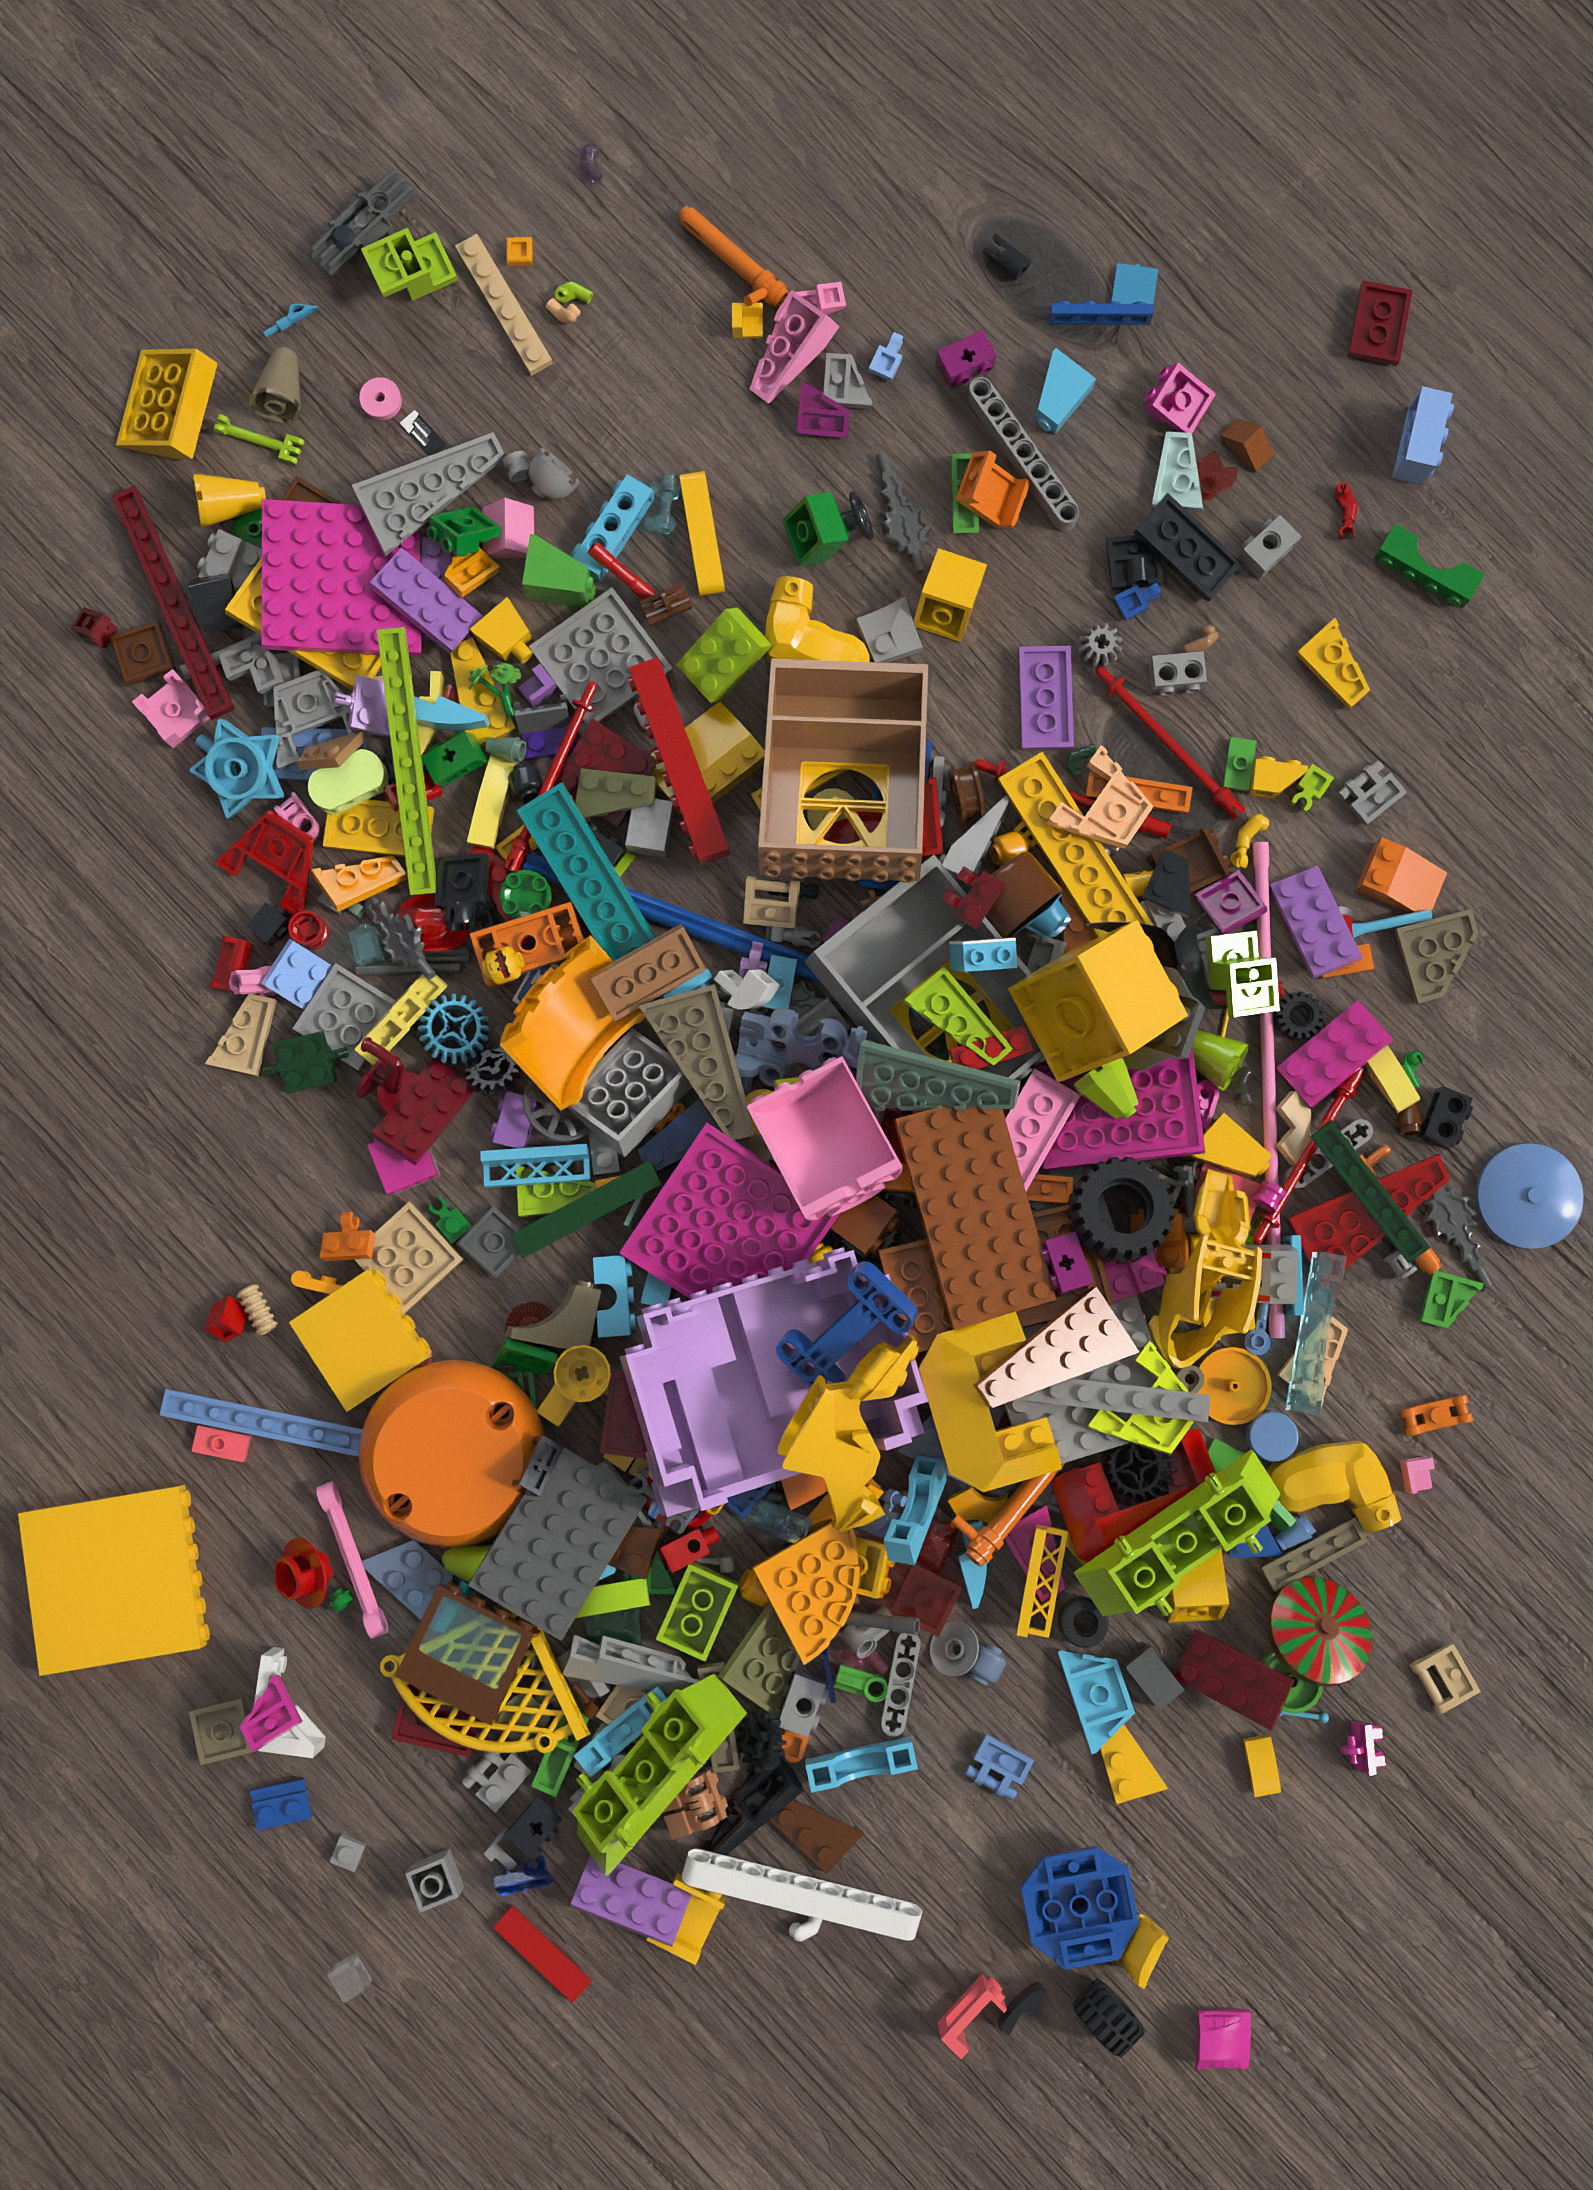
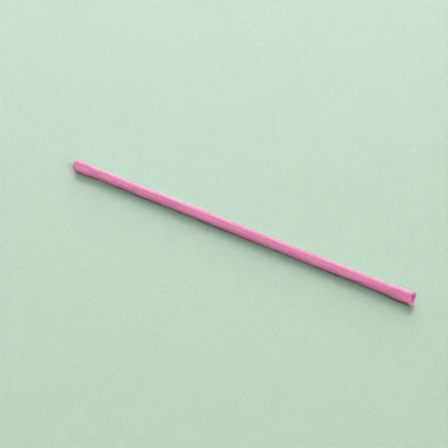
M1255 842L1253 843L1256 893L1267 906V912L1256 918L1259 957L1271 958L1268 880L1269 843ZM1273 1012L1260 1013L1264 1148L1273 1156L1268 1160L1270 1166L1265 1171V1180L1279 1186L1278 1149L1275 1146L1277 1144V1118L1275 1109ZM1279 1213V1215H1278L1277 1218H1276V1220L1278 1221L1279 1224H1280V1213ZM1280 1226L1278 1229L1270 1228L1267 1233V1245H1281ZM1270 1304L1268 1315L1270 1338H1285L1283 1304Z

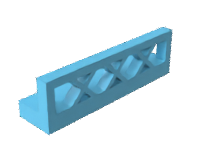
M587 1144L480 1151L481 1163L484 1168L485 1188L590 1181V1158ZM584 1161V1174L572 1175L567 1168L572 1162ZM547 1163H554L560 1168L552 1177H546L540 1172ZM532 1164H540V1165L536 1168V1167H535L534 1165H532ZM520 1165H528L534 1170L527 1178L523 1179L514 1174ZM490 1167H502L507 1171L501 1180L490 1181ZM563 1172L567 1174V1176H560V1175H561Z

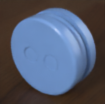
M1264 1411L1255 1419L1249 1421L1245 1438L1249 1449H1252L1257 1457L1277 1462L1288 1458L1295 1451L1298 1444V1430L1288 1416L1279 1412Z

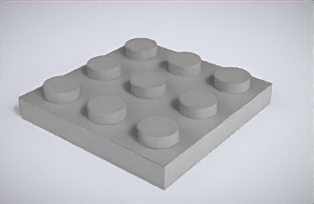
M335 963L292 1029L302 1035L324 1030L327 1043L331 1049L335 1050L346 1047L348 1051L343 1053L348 1052L349 1056L341 1060L361 1071L367 1060L354 1049L396 1001Z

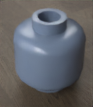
M988 1643L987 1647L979 1645L977 1660L969 1670L968 1675L986 1686L988 1683H996L1006 1666V1660L1000 1656L1002 1650Z

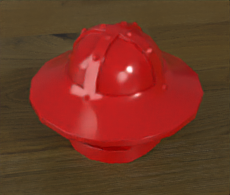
M302 1537L291 1539L285 1546L282 1558H278L276 1561L274 1585L277 1592L282 1594L286 1600L295 1599L300 1606L306 1609L317 1608L323 1602L327 1583L334 1575L327 1553L317 1551L310 1541Z

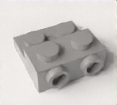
M218 529L217 533H212L208 539L207 546L210 550L207 557H202L198 563L197 570L200 572L198 577L230 573L235 592L237 593L261 559L262 549Z

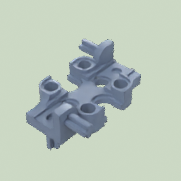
M775 1009L770 1017H766L763 1014L757 1015L744 1012L735 1060L744 1093H751L753 1077L758 1073L761 1082L775 1088L773 1080L788 1079L793 1064L802 1063L815 1071L828 1060L824 1056V1052L836 1054L837 1058L842 1056L856 1080L860 1044L863 1040L870 1042L874 1040L866 1039L867 1031L863 1030L862 1026L852 1028L851 1035H848V1029L845 1024L830 1018L821 1019L817 1035L812 1037L802 1035L797 1029L798 1013L790 1009ZM772 1041L783 1042L786 1047L777 1048L773 1045Z

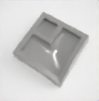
M906 597L877 611L856 618V625L872 662L889 663L922 652L923 646L917 634Z

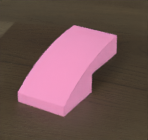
M841 282L816 285L815 290L796 292L826 315L846 308Z

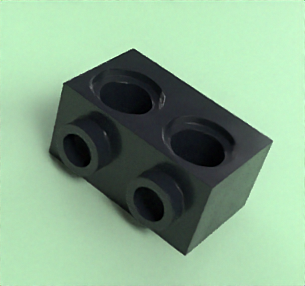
M1444 1086L1436 1088L1423 1121L1422 1133L1418 1134V1137L1447 1149L1455 1147V1144L1458 1145L1464 1134V1130H1461L1463 1123L1469 1119L1473 1110V1106H1471L1473 1098ZM1449 1100H1453L1457 1105L1455 1113L1450 1112L1447 1107ZM1440 1124L1445 1125L1448 1129L1446 1137H1442L1438 1132Z

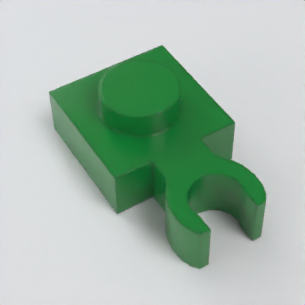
M439 1197L438 1199L443 1204L442 1208L436 1210L430 1204L429 1209L432 1213L440 1216L441 1219L436 1225L449 1242L454 1244L473 1226L457 1207L450 1211L447 1201Z

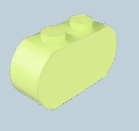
M360 749L355 751L340 767L314 771L308 782L309 795L321 810L328 814L337 815L383 793V787L388 784V772L377 755L371 751Z

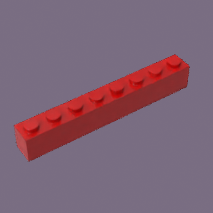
M659 657L629 667L632 676L627 677L632 692L637 691L640 700L636 701L640 715L647 716L649 723L644 726L649 740L655 738L657 747L653 751L658 764L664 763L666 771L662 772L665 784L667 787L672 786L675 795L671 796L675 811L681 810L684 819L679 822L684 836L690 834L692 843L688 847L693 860L698 858L702 866L730 856L728 844Z

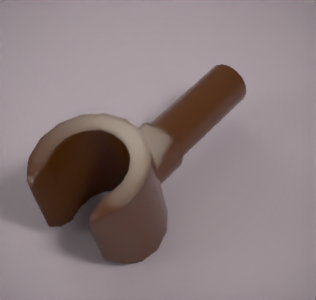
M574 1683L571 1688L586 1704L582 1710L583 1714L589 1719H594L601 1708L600 1701L593 1697L590 1698L577 1683Z

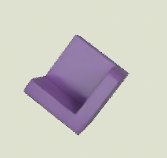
M541 664L532 669L534 676L519 686L520 692L532 707L540 705L558 691L556 683Z

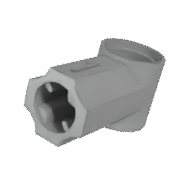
M883 1605L872 1613L893 1616ZM848 1625L842 1632V1639L857 1657L865 1658L874 1651L876 1642L890 1630Z

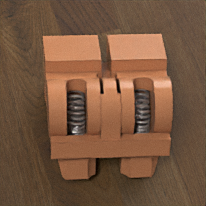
M707 1770L696 1773L663 1811L672 1810L664 1816L672 1840L690 1835L693 1832L706 1830L718 1824L719 1820L727 1817L725 1810L728 1804L726 1798L718 1793L716 1785L719 1779L713 1771Z

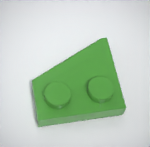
M1440 1271L1434 1272L1429 1277L1419 1321L1448 1328L1456 1319L1457 1314L1463 1311L1469 1304V1300L1475 1293L1483 1288L1484 1283Z

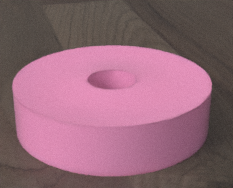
M373 378L366 382L360 391L361 406L364 412L372 419L379 421L391 419L401 408L402 397L396 384L387 378ZM380 396L385 397L382 402H378L377 398Z

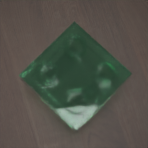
M640 1607L586 1616L587 1640L600 1645L602 1637L606 1636L642 1646Z

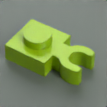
M1312 763L1296 786L1302 792L1297 793L1291 799L1290 804L1293 806L1297 800H1303L1305 807L1301 812H1307L1312 806V798L1318 801L1334 777Z

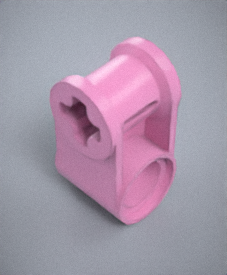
M294 791L291 793V797L284 803L273 807L279 816L301 830L305 824L312 823L310 831L306 833L313 837L314 841L320 837L321 827Z

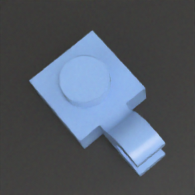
M894 332L887 348L879 345L869 366V372L892 382L902 361V355L898 354L903 343L902 335Z

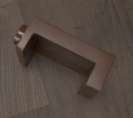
M1207 826L1164 848L1188 859L1190 894L1226 877L1230 873L1229 868L1231 865L1229 859L1224 853L1221 854L1217 846L1219 844L1218 838L1212 830L1209 831ZM1163 849L1151 852L1147 857L1153 870Z

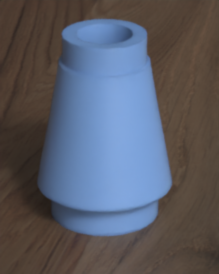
M1304 1514L1299 1517L1296 1515L1294 1517L1296 1522L1290 1528L1283 1529L1275 1536L1276 1541L1283 1550L1313 1538L1312 1534L1317 1532Z

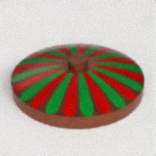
M1304 1577L1282 1588L1271 1602L1267 1615L1269 1641L1279 1661L1294 1676L1312 1685L1329 1687L1347 1682L1359 1674L1365 1667L1372 1650V1630L1364 1608L1346 1588L1326 1578Z

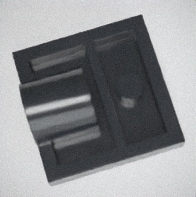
M1136 535L1106 538L1111 591L1130 589L1136 585L1139 588L1150 587L1156 583L1158 586L1163 585L1161 558Z

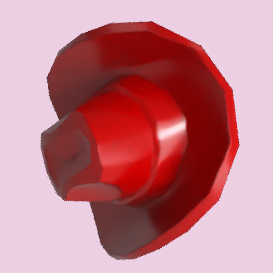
M436 893L413 896L406 900L396 913L401 916L402 920L404 915L408 914L412 919L414 928L421 927L420 941L425 943L422 952L457 949L468 940L470 930H465L466 924H464L463 931L451 930L443 924L444 909L434 906Z

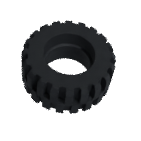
M1125 1156L1122 1160H1119L1118 1157H1111L1106 1162L1100 1161L1096 1163L1078 1180L1073 1187V1192L1069 1196L1068 1203L1070 1208L1067 1210V1218L1072 1221V1224L1069 1226L1071 1232L1077 1233L1081 1247L1085 1244L1089 1248L1087 1253L1093 1257L1096 1254L1102 1256L1101 1261L1109 1263L1111 1260H1116V1264H1125L1130 1260L1131 1262L1140 1260L1160 1246L1173 1227L1171 1221L1175 1218L1176 1210L1172 1209L1171 1206L1175 1203L1174 1195H1168L1167 1192L1170 1185L1167 1180L1161 1182L1158 1178L1161 1173L1156 1168L1150 1171L1147 1169V1162L1140 1160L1138 1163H1134L1133 1157ZM1113 1187L1123 1188L1133 1193L1139 1199L1144 1210V1222L1137 1231L1130 1234L1119 1233L1110 1229L1102 1221L1098 1212L1097 1201L1101 1193L1106 1189Z

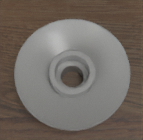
M957 1621L945 1623L938 1628L930 1644V1657L933 1665L942 1674L952 1677L967 1673L974 1666L979 1653V1643L975 1632L967 1624ZM958 1646H960L961 1650L960 1653L957 1655L956 1649Z

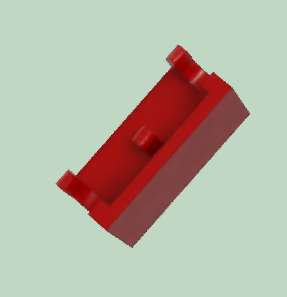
M223 936L221 940L223 943L213 981H210L209 986L213 989L234 993L230 990L229 986L231 972L246 970L252 944L246 940Z

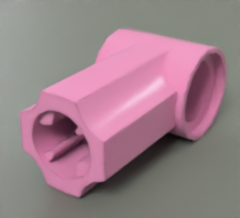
M271 966L260 967L256 970H236L231 972L229 986L234 994L260 993V996L278 995V993L261 984Z

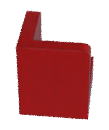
M231 1296L223 1298L212 1305L204 1330L223 1343L232 1340L242 1333L248 1315L244 1311L246 1307L241 1306L240 1302Z

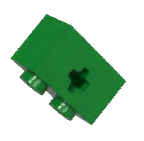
M458 731L449 737V741L444 744L433 745L428 749L427 754L421 756L434 784L445 787L488 762L474 734Z

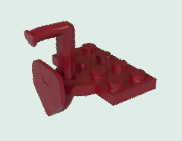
M366 1037L361 1044V1051L369 1052L377 1057L378 1061L361 1080L356 1096L362 1098L371 1093L376 1097L378 1107L385 1115L372 1131L371 1137L416 1166L475 1091L469 1085L467 1078L437 1058H433L420 1075L404 1071V1065L400 1058L372 1041L370 1037Z

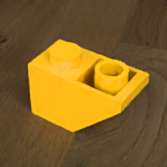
M1260 757V759H1256L1253 763L1248 795L1275 798L1299 780L1308 771V766L1301 765V762L1297 760H1286L1284 763L1275 761L1273 757Z

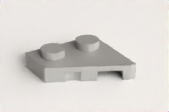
M826 353L824 394L846 408L872 409V400L866 392L863 379L857 371L852 354Z

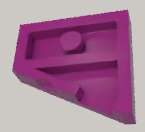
M801 381L797 433L848 438L850 410L807 382Z

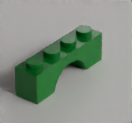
M1395 523L1386 535L1374 558L1383 567L1393 568L1400 572L1401 576L1406 580L1421 584L1427 592L1444 597L1450 605L1463 608L1471 600L1485 574L1464 562L1450 569H1436L1429 566L1419 555L1417 549L1418 536Z

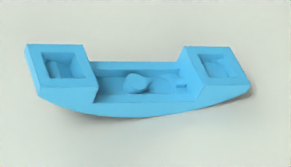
M658 1686L621 1713L574 1754L575 1759L590 1777L643 1733L641 1729L649 1721L653 1712L651 1706L645 1701V1697H649V1693L655 1692L661 1702L667 1699Z

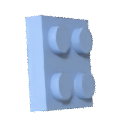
M289 939L261 984L305 1010L333 966Z

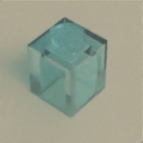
M361 924L354 927V931L348 932L355 962L358 965H367L386 960L383 946L380 943L379 930L375 926Z

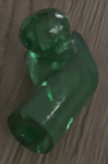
M1094 743L1071 751L1066 763V770L1070 775L1078 776L1082 773L1084 761L1093 757L1097 751Z

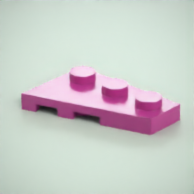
M1047 1504L1021 1518L1005 1537L1007 1544L1026 1576L1036 1524L1052 1527ZM1046 1533L1045 1545L1050 1552L1056 1549L1054 1534ZM1043 1549L1042 1558L1047 1555V1553H1046V1551H1045L1044 1549ZM1058 1552L1053 1555L1056 1561L1058 1559ZM1050 1558L1041 1563L1040 1571L1045 1578L1055 1573L1056 1566ZM1062 1570L1057 1593L1065 1589ZM1038 1576L1037 1584L1042 1581L1040 1576ZM1054 1578L1048 1582L1051 1587H1053ZM1045 1584L1036 1590L1042 1602L1051 1597V1592Z

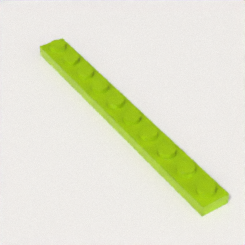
M406 628L377 630L410 895L436 893L437 879Z

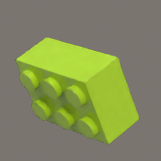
M738 607L729 608L722 612L676 665L710 703L723 700L770 649L772 644Z
M692 1562L688 1564L656 1640L706 1661L739 1582L698 1563Z

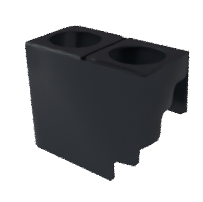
M230 573L189 580L188 588L199 625L207 624L211 632H221L242 626L240 622L225 614L226 607L236 594Z

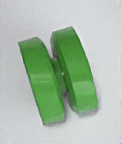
M1273 1650L1263 1657L1262 1663L1295 1679L1282 1711L1296 1714L1305 1712L1316 1705L1322 1695L1323 1686L1309 1684L1294 1676L1283 1666Z

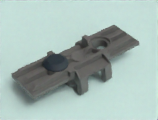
M392 168L367 193L360 191L356 195L357 198L335 220L331 219L328 222L330 229L306 251L307 254L332 277L361 248L377 242L385 234L388 237L396 233L389 221L418 194V191ZM379 199L387 202L386 207L382 210L375 208V204ZM364 206L366 207L358 215H356ZM356 215V217L348 225H345L352 217Z

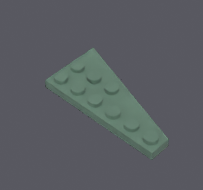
M863 1040L860 1044L856 1082L870 1108L874 1109V1111H884L886 1108H899L901 1111H925L933 1108L941 1110V1106L944 1105L954 1107L955 1110H965L966 1107H980L982 1110L1014 1109L1017 1104L1019 1080Z

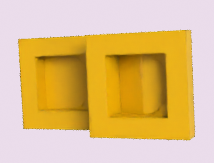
M1270 1734L1243 1739L1246 1763L1249 1767L1254 1797L1281 1793L1278 1768Z

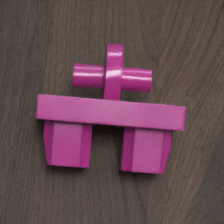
M1351 1721V1735L1347 1736L1348 1745L1340 1746L1341 1753L1349 1755V1762L1353 1764L1354 1771L1363 1772L1369 1776L1376 1775V1769L1385 1766L1383 1753L1378 1750L1374 1751V1742L1381 1741L1383 1738L1381 1726L1360 1721Z

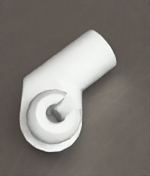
M809 1916L808 1921L803 1924L794 1922L789 1928V1934L796 1941L802 1942L817 1934L823 1919Z

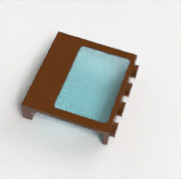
M448 1582V1584L438 1585L395 1677L489 1725H493L498 1722L502 1714L499 1709L532 1639L538 1637L540 1631L534 1629V1625L523 1618H520L518 1621L510 1617L511 1612L505 1608L496 1606L494 1609L486 1605L487 1600L476 1594L469 1596L463 1593V1588L455 1583Z

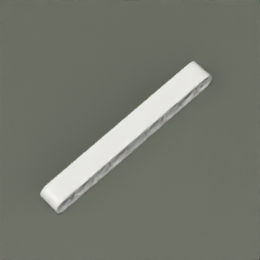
M701 1849L689 1850L681 1876L684 1883L693 1887L908 1941L915 1938L922 1916V1909L911 1902Z

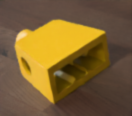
M507 597L470 628L474 638L503 661H507L515 655L523 664L533 656V652L526 646L532 639L531 634Z

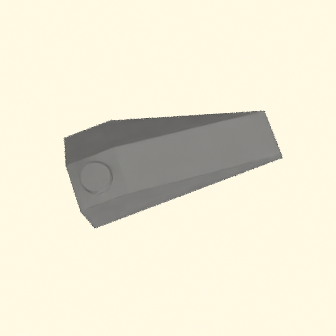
M1007 795L951 846L947 855L942 854L939 860L966 894L969 893L973 886L960 880L957 876L963 866L978 875L982 861L986 862L989 855V847L992 845L990 839L993 840L997 837L1008 812L1010 798Z

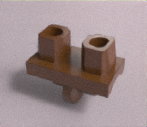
M682 583L667 590H661L658 594L639 601L650 627L693 608Z

